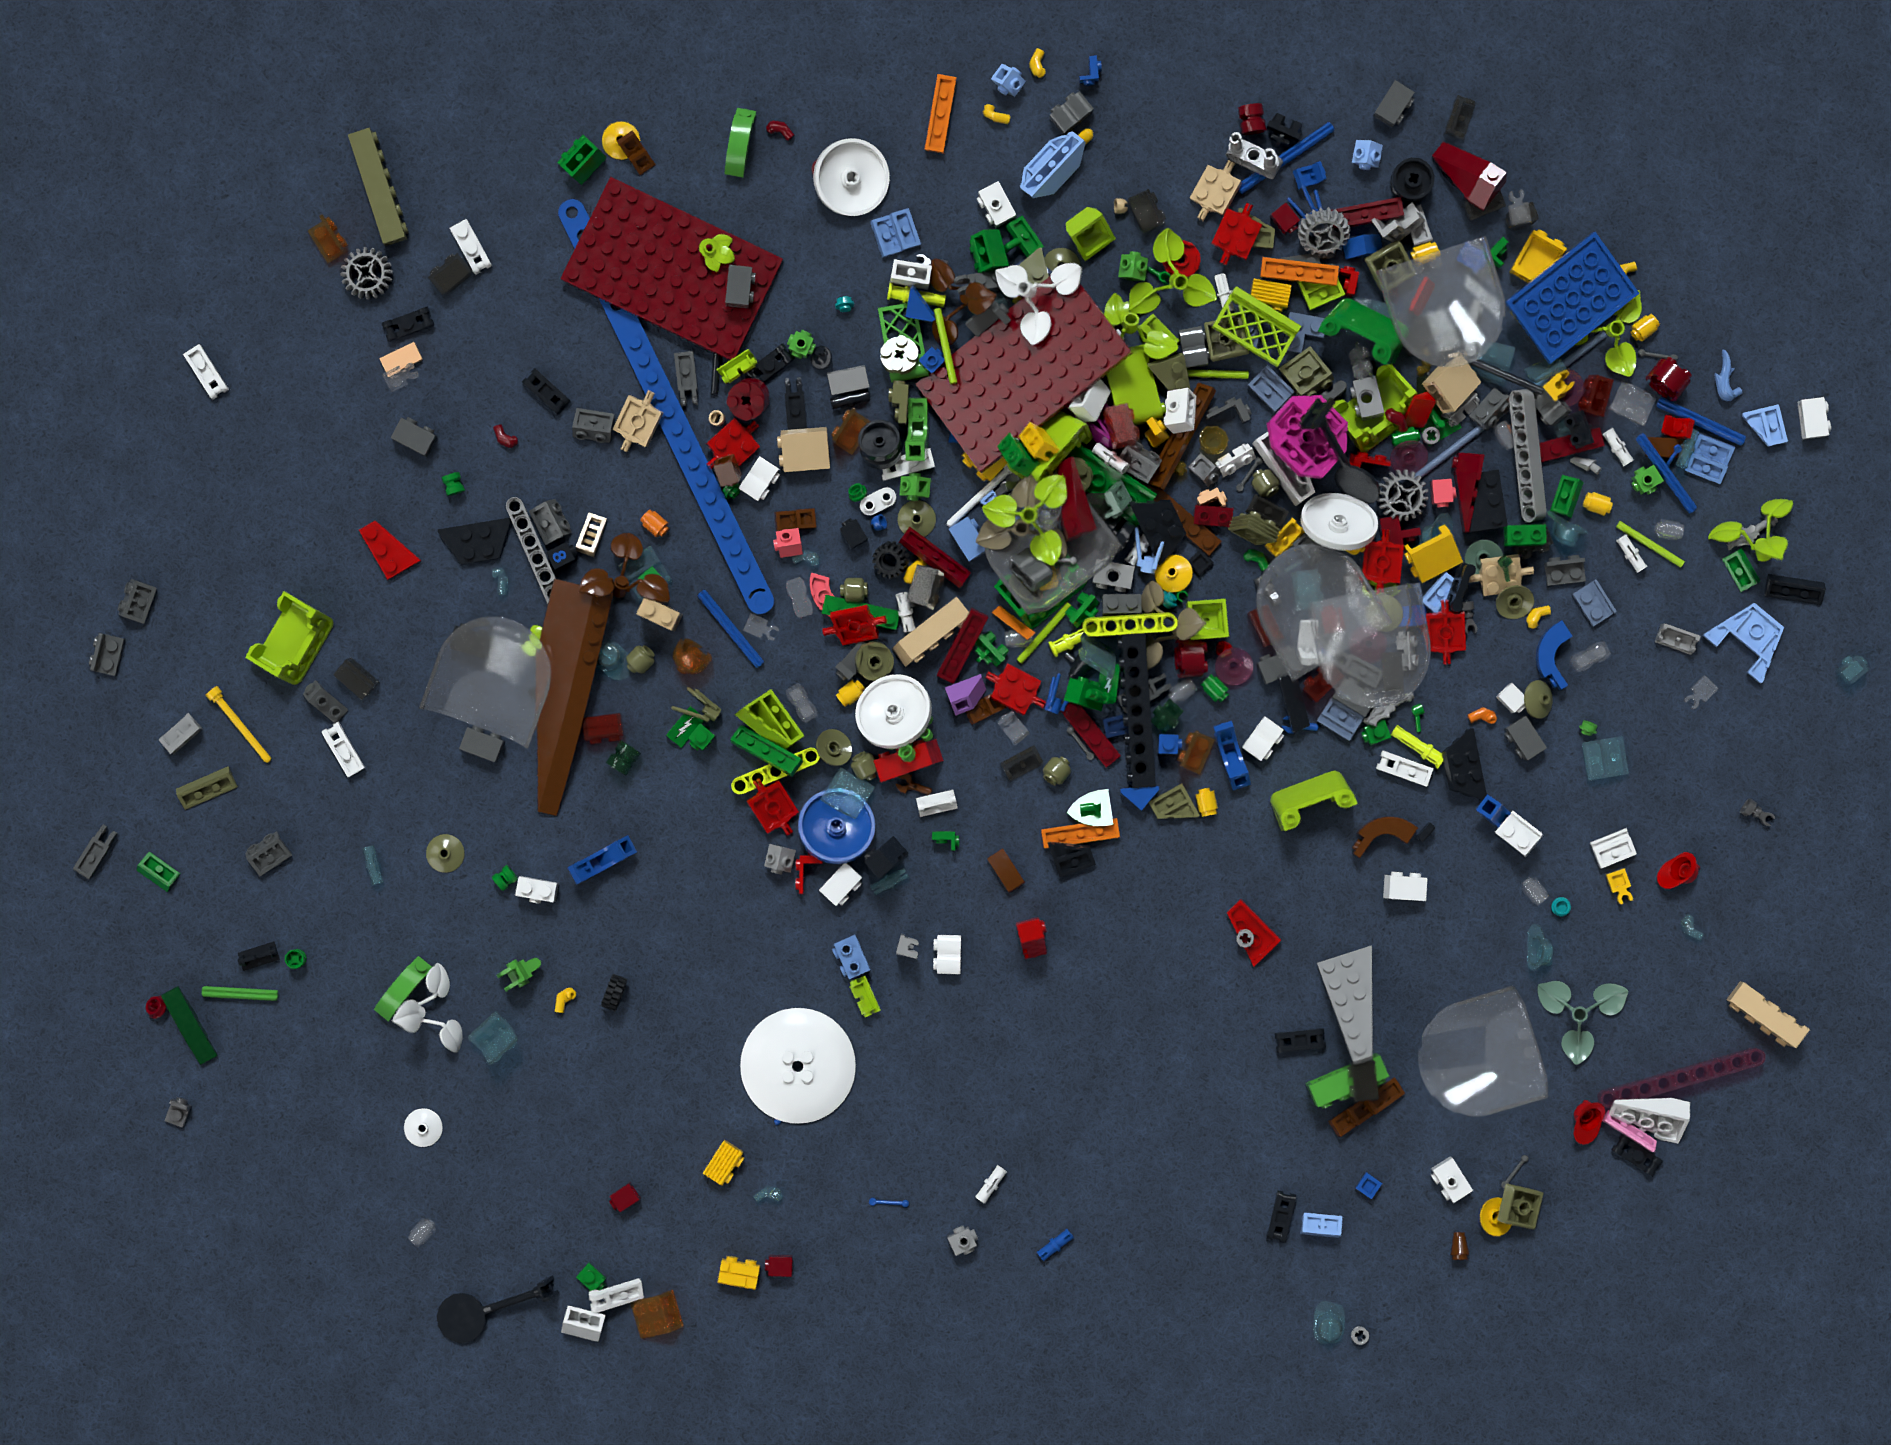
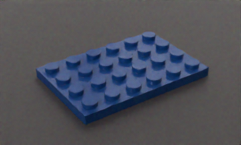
M1592 232L1504 303L1546 361L1551 364L1636 297L1639 292L1598 234Z

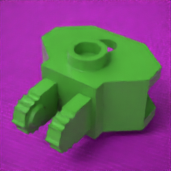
M532 958L527 962L524 960L518 962L515 959L506 965L507 969L496 976L500 978L508 974L512 984L505 987V991L517 985L521 988L529 983L528 979L533 976L532 972L540 967L541 960Z

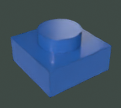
M1365 1172L1355 1188L1372 1199L1382 1183Z

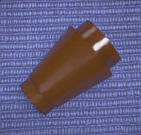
M1465 1232L1453 1233L1450 1254L1452 1255V1260H1468V1255L1470 1254Z

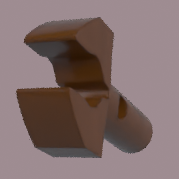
M904 774L898 776L899 778L906 779L907 783H909L906 786L896 784L900 792L906 793L907 790L912 789L926 795L931 794L932 788L913 782L911 779L912 775Z

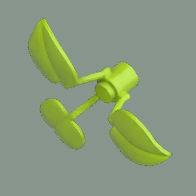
M1170 228L1163 230L1157 236L1153 245L1155 259L1161 263L1168 261V265L1174 271V274L1169 278L1170 284L1155 289L1148 282H1139L1134 285L1130 291L1128 307L1129 311L1133 313L1143 314L1156 309L1160 303V296L1155 292L1164 289L1176 288L1183 290V298L1191 306H1202L1217 300L1214 287L1205 276L1192 274L1188 279L1185 275L1180 274L1172 264L1171 260L1176 261L1182 257L1184 243Z
M1639 290V294L1613 314L1617 316L1616 321L1609 323L1606 327L1595 328L1590 332L1606 331L1609 337H1615V348H1610L1606 352L1605 363L1611 371L1627 377L1632 376L1635 370L1636 353L1631 344L1624 342L1618 346V341L1620 340L1619 335L1623 334L1625 330L1624 324L1621 321L1624 323L1634 322L1641 314L1642 306ZM1586 335L1575 345H1581L1586 343L1588 340V335Z
M1117 293L1110 297L1105 306L1104 315L1112 326L1122 325V333L1120 335L1122 339L1125 333L1133 334L1138 331L1142 341L1145 342L1144 352L1153 359L1166 358L1178 350L1177 343L1163 332L1150 331L1146 339L1141 326L1138 325V315L1129 311V302H1123Z
M1063 475L1048 476L1036 485L1034 495L1042 501L1034 506V508L1027 507L1022 512H1016L1017 502L1009 495H999L982 507L986 517L1000 527L1014 525L1016 521L1015 515L1021 516L1022 520L1026 523H1032L1040 533V535L1033 537L1030 543V550L1033 556L1049 565H1054L1058 561L1062 551L1060 536L1054 530H1048L1043 533L1036 521L1039 517L1037 510L1044 503L1049 508H1057L1065 502L1067 488Z
M1774 499L1762 505V514L1768 515L1766 539H1757L1755 544H1753L1747 533L1741 530V523L1731 521L1716 526L1710 532L1708 539H1714L1719 542H1732L1737 540L1742 534L1750 544L1751 550H1755L1758 561H1768L1771 558L1782 560L1788 547V541L1780 536L1770 537L1771 518L1786 516L1793 508V501Z

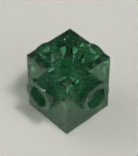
M1168 699L1163 706L1159 704L1152 712L1154 717L1151 719V723L1165 734L1169 728L1173 730L1180 722L1178 718L1184 710L1171 699Z

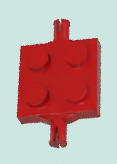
M1246 203L1242 213L1226 209L1211 242L1212 245L1219 247L1224 252L1219 261L1221 264L1224 262L1223 265L1227 266L1231 256L1247 259L1262 226L1261 223L1254 221L1249 216L1253 205L1249 206V203Z
M733 418L706 443L714 455L706 463L707 466H710L709 468L712 470L717 458L731 454L735 455L738 466L741 465L760 447L751 434L759 425L753 421L748 427H744L736 418Z
M1382 529L1381 540L1370 542L1365 546L1362 579L1377 583L1375 593L1379 595V588H1381L1380 595H1383L1384 584L1390 582L1400 583L1404 544L1390 542L1389 529H1387L1386 537V529Z
M1446 599L1445 607L1444 600H1441V611L1426 613L1427 652L1443 653V664H1447L1446 657L1448 664H1451L1452 652L1466 650L1465 612L1449 611V600Z
M868 605L831 612L830 618L833 626L823 628L822 631L824 636L835 634L843 646L879 638L876 625L886 624L887 618L885 615L875 618L871 614Z
M1008 663L999 676L989 671L985 676L986 679L995 683L990 698L1023 716L1032 703L1041 708L1046 703V701L1036 696L1041 680Z
M760 778L756 779L753 784L758 792L746 801L767 834L775 828L781 827L786 835H790L793 830L787 822H789L791 817L799 813L798 809L779 780L770 786L764 787Z

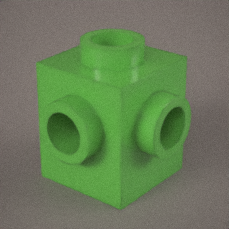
M1133 251L1130 254H1121L1118 277L1130 281H1145L1148 258L1142 257L1141 253Z
M801 330V332L796 331L795 335H790L787 345H789V351L792 352V356L802 359V357L807 358L809 354H813L816 344H814V338L811 337V333ZM803 340L805 342L804 346H798V341Z
M1654 465L1647 469L1643 466L1634 472L1635 476L1631 478L1633 481L1631 485L1636 492H1640V494L1646 492L1649 495L1657 490L1656 485L1664 480Z
M909 473V476H901L900 496H906L907 500L918 501L919 498H929L931 478L920 477L921 474Z

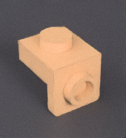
M1218 488L1211 491L1207 489L1197 497L1198 505L1203 506L1218 500L1221 507H1226L1225 502L1228 501L1224 492H1220Z

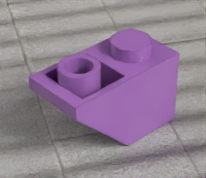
M981 674L945 687L955 716L974 709L986 691Z

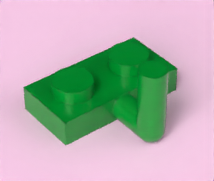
M1023 215L1006 226L1014 238L1004 245L1006 254L1019 245L1025 256L1029 257L1038 248L1044 247Z

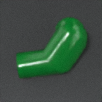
M1249 549L1244 553V559L1247 562L1251 560L1257 562L1261 571L1270 568L1262 552Z

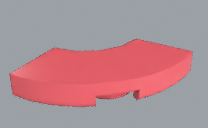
M811 573V594L814 602L822 611L825 595L834 596L829 587L830 578Z

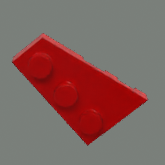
M373 521L359 530L388 580L421 561L377 521Z
M1242 899L1227 911L1237 934L1240 930L1248 929L1254 935V941L1251 946L1244 947L1254 967L1281 939ZM1243 933V936L1240 935V939H1243V943H1247V940H1251V938L1248 937L1247 933Z

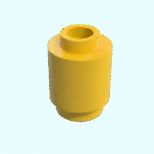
M1427 242L1413 247L1410 257L1413 264L1417 263L1420 266L1436 260L1437 257H1440V253L1435 242Z
M1652 314L1645 315L1631 326L1632 331L1630 333L1635 340L1644 341L1657 331V328L1660 326L1659 321Z
M1587 492L1583 507H1586L1588 511L1605 516L1606 513H1610L1613 502H1610V497L1595 492Z
M852 679L838 690L839 693L836 694V697L846 707L848 704L851 705L858 700L865 688L859 680L855 682Z
M1210 788L1198 790L1199 794H1195L1202 817L1217 814L1216 809H1218L1214 790L1210 791Z

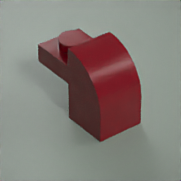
M1399 515L1395 516V518L1378 519L1381 537L1382 529H1386L1385 537L1387 529H1389V541L1392 543L1403 544V539L1406 542L1415 541L1417 536L1421 535L1420 527L1401 531Z

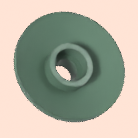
M1479 540L1467 549L1465 563L1476 567L1475 574H1479L1481 568L1480 555L1485 554L1486 558L1503 556L1502 550L1493 541Z

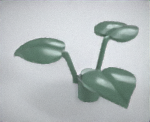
M1551 981L1538 985L1540 1002L1547 1011L1558 1014L1566 1006L1572 1011L1573 1019L1578 1022L1577 1031L1570 1030L1566 1032L1561 1042L1563 1051L1576 1065L1583 1062L1590 1055L1594 1047L1592 1034L1588 1031L1581 1032V1022L1587 1019L1588 1012L1599 1006L1602 1013L1615 1015L1622 1010L1628 995V990L1623 986L1609 983L1597 987L1593 993L1597 1003L1587 1009L1582 1006L1573 1008L1567 1003L1571 999V991L1565 983Z

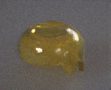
M1206 426L1200 432L1199 444L1205 453L1217 455L1227 448L1228 436L1219 426Z

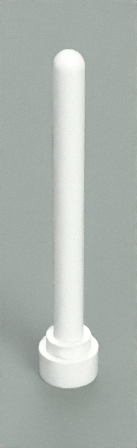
M1007 464L992 481L947 521L948 527L954 526L982 498L1009 474L1011 475L1012 472L1008 469Z

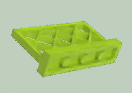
M1236 286L1230 292L1212 328L1278 367L1295 335L1299 332L1301 325ZM1231 301L1238 305L1240 312L1230 313L1229 304ZM1244 314H1253L1256 322L1247 324ZM1241 315L1243 325L1234 327L1232 317ZM1228 318L1231 328L1224 329L1218 324L1221 319ZM1268 323L1271 326L1272 332L1263 334L1261 324ZM1257 325L1260 335L1251 337L1248 327ZM1244 328L1247 338L1241 339L1237 337L1236 329ZM1284 333L1289 336L1287 342L1280 344L1277 334ZM1273 335L1276 345L1267 347L1265 336ZM1261 338L1263 348H1255L1252 340ZM1277 348L1279 353L1277 360L1270 357L1269 349Z

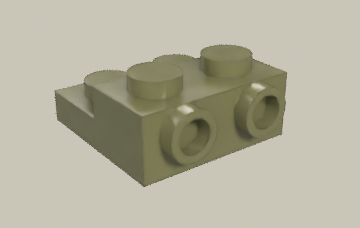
M1311 346L1279 368L1298 396L1317 395L1316 392L1320 389H1328L1333 384L1334 377L1332 372Z
M893 381V389L889 388L888 400L892 402V407H899L895 408V422H898V425L901 427H906L909 385H905V381Z

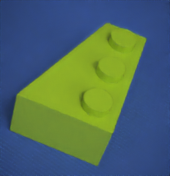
M772 689L735 714V716L760 736L785 750L804 737Z

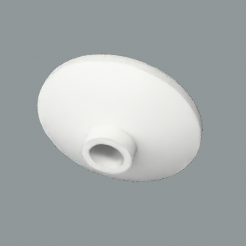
M424 1108L417 1109L406 1118L404 1132L412 1144L419 1147H427L433 1145L440 1138L442 1122L434 1111ZM420 1125H424L426 1127V1130L424 1132H421L419 1130Z

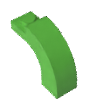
M737 108L729 137L724 174L744 177L756 111Z
M908 398V436L905 441L906 461H925L929 439L928 398Z
M418 956L394 981L377 1003L374 1010L389 1022L414 989L427 976L432 966Z

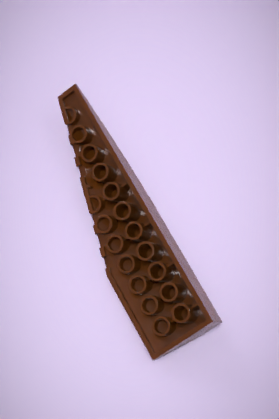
M558 579L553 580L536 652L538 812L555 816L558 813L577 745L613 593L606 597L579 593V584Z

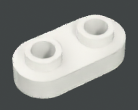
M882 488L864 497L860 502V509L865 515H874L892 506L896 501V494L891 488ZM886 493L889 494L890 499L884 500L883 495ZM868 502L873 503V508L867 509L866 504Z

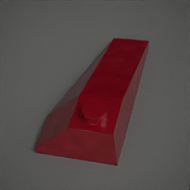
M1442 142L1432 155V158L1439 167L1452 179L1453 184L1461 190L1466 200L1483 211L1506 183L1507 172L1487 160L1446 142Z
M1458 453L1452 459L1451 468H1454V479L1463 533H1468L1474 510L1472 502L1475 501L1478 492L1475 483H1478V480L1481 478L1484 461L1483 454Z
M1074 457L1063 460L1057 467L1058 475L1065 477L1067 488L1066 500L1060 506V522L1066 542L1073 541L1097 530Z

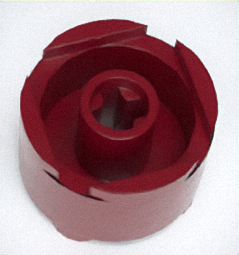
M1667 357L1666 359H1660L1645 379L1646 381L1648 379L1651 381L1649 386L1664 398L1670 396L1672 397L1671 401H1676L1691 383L1690 378L1692 374L1688 370L1677 366V362L1673 358Z
M743 379L729 391L727 405L736 417L745 421L754 419L768 407L769 390L758 379Z
M1177 639L1175 643L1179 644L1178 647L1174 648L1175 669L1180 671V674H1177L1178 678L1202 677L1204 673L1208 672V663L1204 659V653H1207L1206 642H1202L1201 639Z

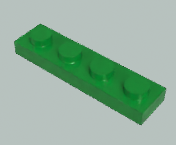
M825 595L821 614L831 615V612L868 605L871 614L875 618L884 615L887 618L886 624L876 626L896 630L899 620L897 610L861 602H847L843 598Z
M740 725L730 739L734 745L793 777L803 763L800 757L743 725Z

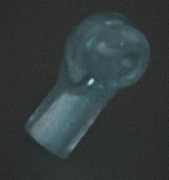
M803 550L802 555L791 556L795 565L804 560L810 562L811 566H817L820 563L819 555L810 550Z
M494 567L492 576L494 578L498 577L497 593L499 595H506L508 579L505 570L502 567Z
M1685 915L1681 920L1684 934L1700 941L1704 933L1695 929L1693 916Z
M765 1186L754 1194L753 1197L758 1203L766 1197L778 1202L783 1198V1194L779 1188Z

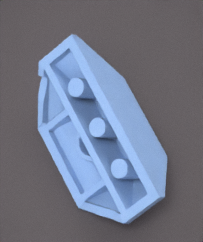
M1073 131L1067 135L1050 140L1025 166L1020 188L1032 198L1054 194L1080 167L1086 142Z

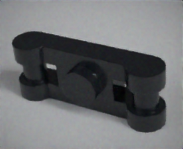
M423 307L417 311L382 322V327L387 333V341L390 342L434 326L433 319H430L428 314L430 313L429 308ZM421 316L423 322L418 324L416 318ZM398 325L400 331L394 332L393 326Z
M782 343L758 361L755 368L744 374L751 379L755 378L765 382L795 358L787 352V347ZM779 354L783 358L780 363L775 358ZM759 369L763 373L761 377H758L755 373Z
M533 368L531 375L527 379L524 378L522 380V383L557 415L561 413V409L565 404L568 405L571 402L535 368ZM538 378L541 382L535 387L533 383ZM558 396L560 399L554 404L551 400Z
M1461 563L1457 568L1446 599L1449 600L1450 611L1460 612L1463 609L1462 598L1468 590L1470 576L1476 572V567L1472 564Z
M1324 1028L1275 1033V1039H1277L1278 1044L1276 1052L1326 1048V1042L1323 1041ZM1315 1035L1316 1042L1311 1043L1310 1036ZM1285 1038H1290L1291 1045H1285Z
M1621 1133L1619 1142L1611 1150L1653 1177L1656 1173L1655 1169L1658 1165L1662 1164L1663 1160ZM1626 1144L1630 1146L1627 1152L1623 1151ZM1647 1158L1652 1160L1648 1167L1644 1165Z
M1277 1190L1266 1239H1277L1281 1243L1286 1242L1296 1194H1283V1191ZM1282 1201L1288 1202L1287 1208L1281 1207ZM1275 1227H1282V1231H1275Z

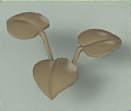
M1031 475L1021 479L1013 489L1012 498L1017 502V507H1024V509L1027 507L1034 508V506L1042 501L1034 495L1038 482ZM1022 518L1016 521L1014 528L1007 529L1006 527L995 525L988 519L982 525L976 543L988 549H1003L1011 542L1009 531L1015 532L1018 536H1024L1027 533L1040 535V533L1030 530V523L1024 522ZM1045 527L1043 533L1048 530H1054L1058 533L1062 541L1060 557H1066L1067 542L1064 534L1057 527Z
M1150 581L1141 595V608L1146 613H1152L1154 610L1158 613H1164L1158 607L1164 602L1163 589L1157 582ZM1186 608L1180 613L1177 627L1171 631L1173 633L1172 636L1159 637L1156 640L1150 636L1146 638L1148 670L1155 667L1162 658L1163 647L1159 643L1160 641L1177 640L1178 638L1187 640L1206 625V622L1194 609ZM1166 617V618H1168L1169 620H1171V621L1174 622V620H1173L1172 617Z

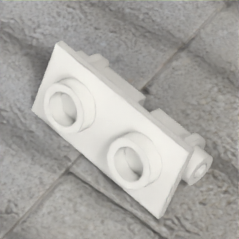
M1248 443L1232 451L1235 455L1233 458L1227 453L1217 459L1218 461L1215 464L1220 469L1223 478L1233 474L1240 467L1248 465L1252 460L1256 459L1253 448Z
M954 790L916 798L920 817L957 809Z

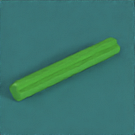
M204 986L202 987V996L276 1001L278 1000V991Z

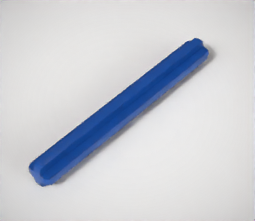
M1663 397L1657 402L1656 406L1679 418H1691L1695 420L1694 425L1739 446L1745 442L1746 437L1674 402Z
M1642 433L1637 436L1636 441L1688 513L1695 511L1697 506L1646 435Z
M706 590L701 591L697 595L698 598L756 668L760 667L764 663L763 659Z

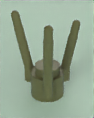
M687 687V690L705 704L701 711L704 715L675 706L671 707L672 710L702 719L705 722H708L709 719L715 721L721 712V708L709 700L698 689L694 691L690 687Z

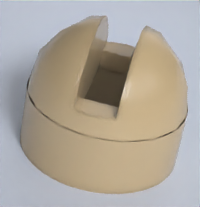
M1115 198L1114 213L1123 214L1127 212L1128 207H1125L1128 202L1125 199Z
M714 410L709 415V421L714 426H721L725 422V415L719 410Z

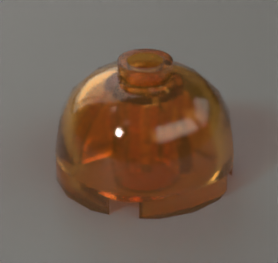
M681 638L674 648L673 660L677 670L682 674H699L712 661L710 653H703L698 649L702 648V646L695 641L687 638L682 641Z

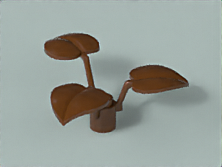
M934 258L931 261L930 282L932 286L940 292L946 291L947 288L958 290L960 287L951 285L955 279V274L951 267L944 261ZM972 282L967 286L966 295H960V300L963 304L947 315L946 318L943 316L949 346L954 344L958 338V328L950 318L966 306H968L973 314L979 315L984 313L993 304L997 294L991 292L978 282ZM935 319L932 323V332L935 340L941 346Z
M631 533L620 534L611 542L612 553L619 558H625L621 575L613 581V578H608V573L605 570L595 568L584 575L579 587V593H586L597 597H606L613 593L615 597L621 598L626 595V592H630L637 585L636 590L643 598L656 602H669L670 600L668 584L660 575L648 574L644 577V580L638 579L629 586V581L624 576L628 558L638 560L643 552L641 541Z

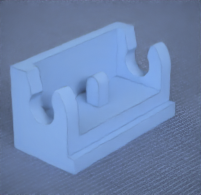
M1304 1213L1302 1216L1300 1234L1336 1238L1341 1236L1342 1216Z

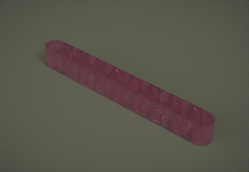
M1755 1047L1604 1089L1599 1092L1597 1100L1604 1107L1611 1108L1614 1100L1644 1099L1760 1066L1765 1062L1766 1056L1761 1049ZM1757 1051L1759 1059L1753 1062L1751 1055ZM1735 1057H1739L1741 1060L1740 1065L1734 1067L1732 1063ZM1717 1062L1722 1064V1069L1719 1072L1714 1070V1065ZM1699 1067H1702L1704 1070V1074L1701 1077H1697L1695 1073ZM1683 1072L1685 1074V1080L1682 1083H1679L1677 1081V1076L1679 1073ZM1661 1078L1667 1080V1085L1664 1088H1660L1658 1084ZM1643 1083L1648 1084V1091L1646 1093H1641L1640 1086ZM1625 1088L1630 1090L1628 1098H1623L1621 1095ZM1605 1094H1610L1612 1097L1608 1104L1603 1102Z

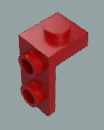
M1357 451V454H1350L1349 462L1353 466L1361 467V462L1391 466V462L1384 455L1376 454L1375 457L1368 456V453Z
M809 852L808 855H800V859H796V871H799V878H796L795 889L799 890V894L804 893V863L823 864V861L818 860Z

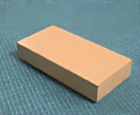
M415 342L379 358L388 376L423 360Z

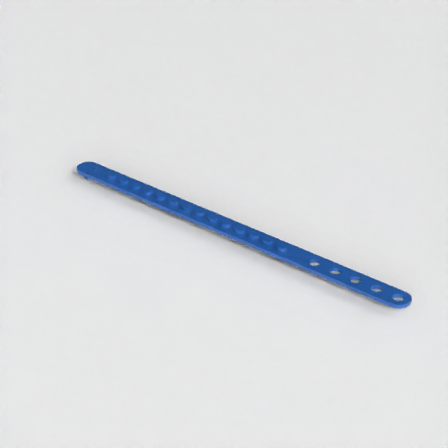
M570 199L560 205L558 214L574 248H576L579 241L577 234L585 229L590 218L580 201ZM569 207H575L578 210V215L575 218L567 217L566 211ZM599 299L645 395L648 390L655 393L650 404L664 412L659 424L749 609L755 614H764L770 611L774 605V597L713 471L706 464L708 461L638 317L623 309L615 311L611 308L610 303ZM756 589H765V592L758 591V592L754 593L751 598H749L750 594H751L754 590H756Z

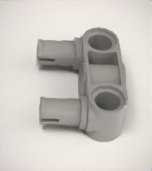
M1237 132L1232 133L1229 138V149L1225 155L1239 165L1269 179H1274L1283 164V160L1275 155V151L1271 148L1264 150L1243 140L1241 134ZM1253 156L1259 157V158L1256 159V160H1251V159H1250V158L1253 157Z

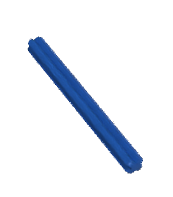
M1330 122L1326 123L1278 156L1283 160L1281 167L1335 130ZM1255 172L1242 181L1238 191L1243 194L1266 177Z

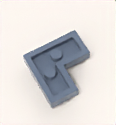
M1289 312L1288 318L1301 325V328L1287 351L1301 353L1305 335L1324 338V334L1319 332L1318 329L1325 318ZM1286 334L1284 338V343L1287 342L1289 336H1287Z

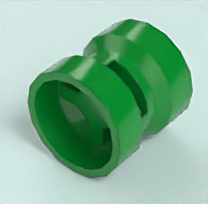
M460 472L441 477L442 482L446 485L445 492L447 496L465 491L464 485L460 482Z
M505 865L500 873H495L492 876V879L502 891H505L510 883H515L518 880V877L508 865Z
M301 949L290 950L285 955L286 965L293 969L304 966L307 960L305 952Z

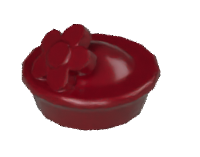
M153 996L146 1003V1012L153 1019L159 1018L165 1013L167 1006L162 997Z

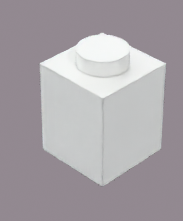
M1509 683L1496 696L1511 713L1516 711L1520 713L1525 708L1524 694L1513 683Z

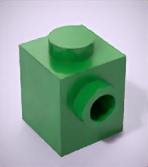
M700 723L688 737L691 740L689 744L697 751L699 749L704 751L716 735Z

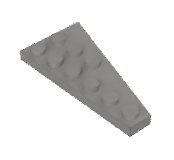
M1371 945L1317 963L1354 1065L1373 1059Z

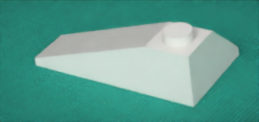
M1673 1098L1614 1100L1609 1115L1626 1124L1637 1125L1639 1130L1643 1132L1647 1130L1653 1133L1654 1137L1659 1140L1678 1144L1690 1120V1102Z

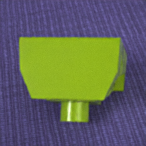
M1086 207L1066 222V231L1085 261L1116 239L1103 214L1095 208Z
M1226 599L1188 601L1186 603V608L1194 609L1206 622V625L1198 633L1189 638L1190 640L1229 637Z

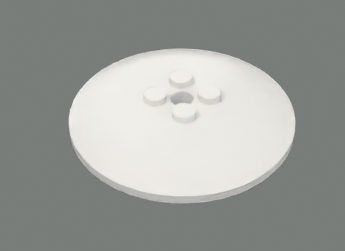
M790 1008L768 1016L753 1029L745 1042L740 1067L744 1087L751 1100L759 1109L783 1122L808 1123L829 1115L845 1100L854 1081L856 1062L854 1050L847 1034L833 1019L815 1010ZM801 1061L803 1069L800 1072L794 1071L792 1068L793 1062Z

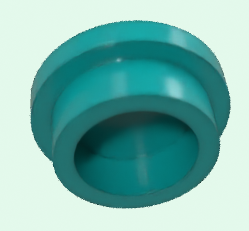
M844 296L836 299L835 308L840 310V312H848L854 307L851 297Z
M1164 591L1163 606L1167 609L1177 606L1176 596L1170 591Z
M1558 897L1552 902L1551 909L1555 915L1565 916L1570 912L1571 904L1566 898Z

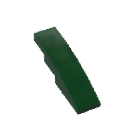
M179 986L162 994L161 997L200 1065L216 1057L217 1052L209 1041L208 1035L199 1022L197 1014Z

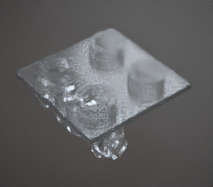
M1622 380L1616 396L1608 409L1611 410V413L1619 416L1622 415L1621 418L1626 417L1627 421L1630 419L1637 426H1645L1657 396Z

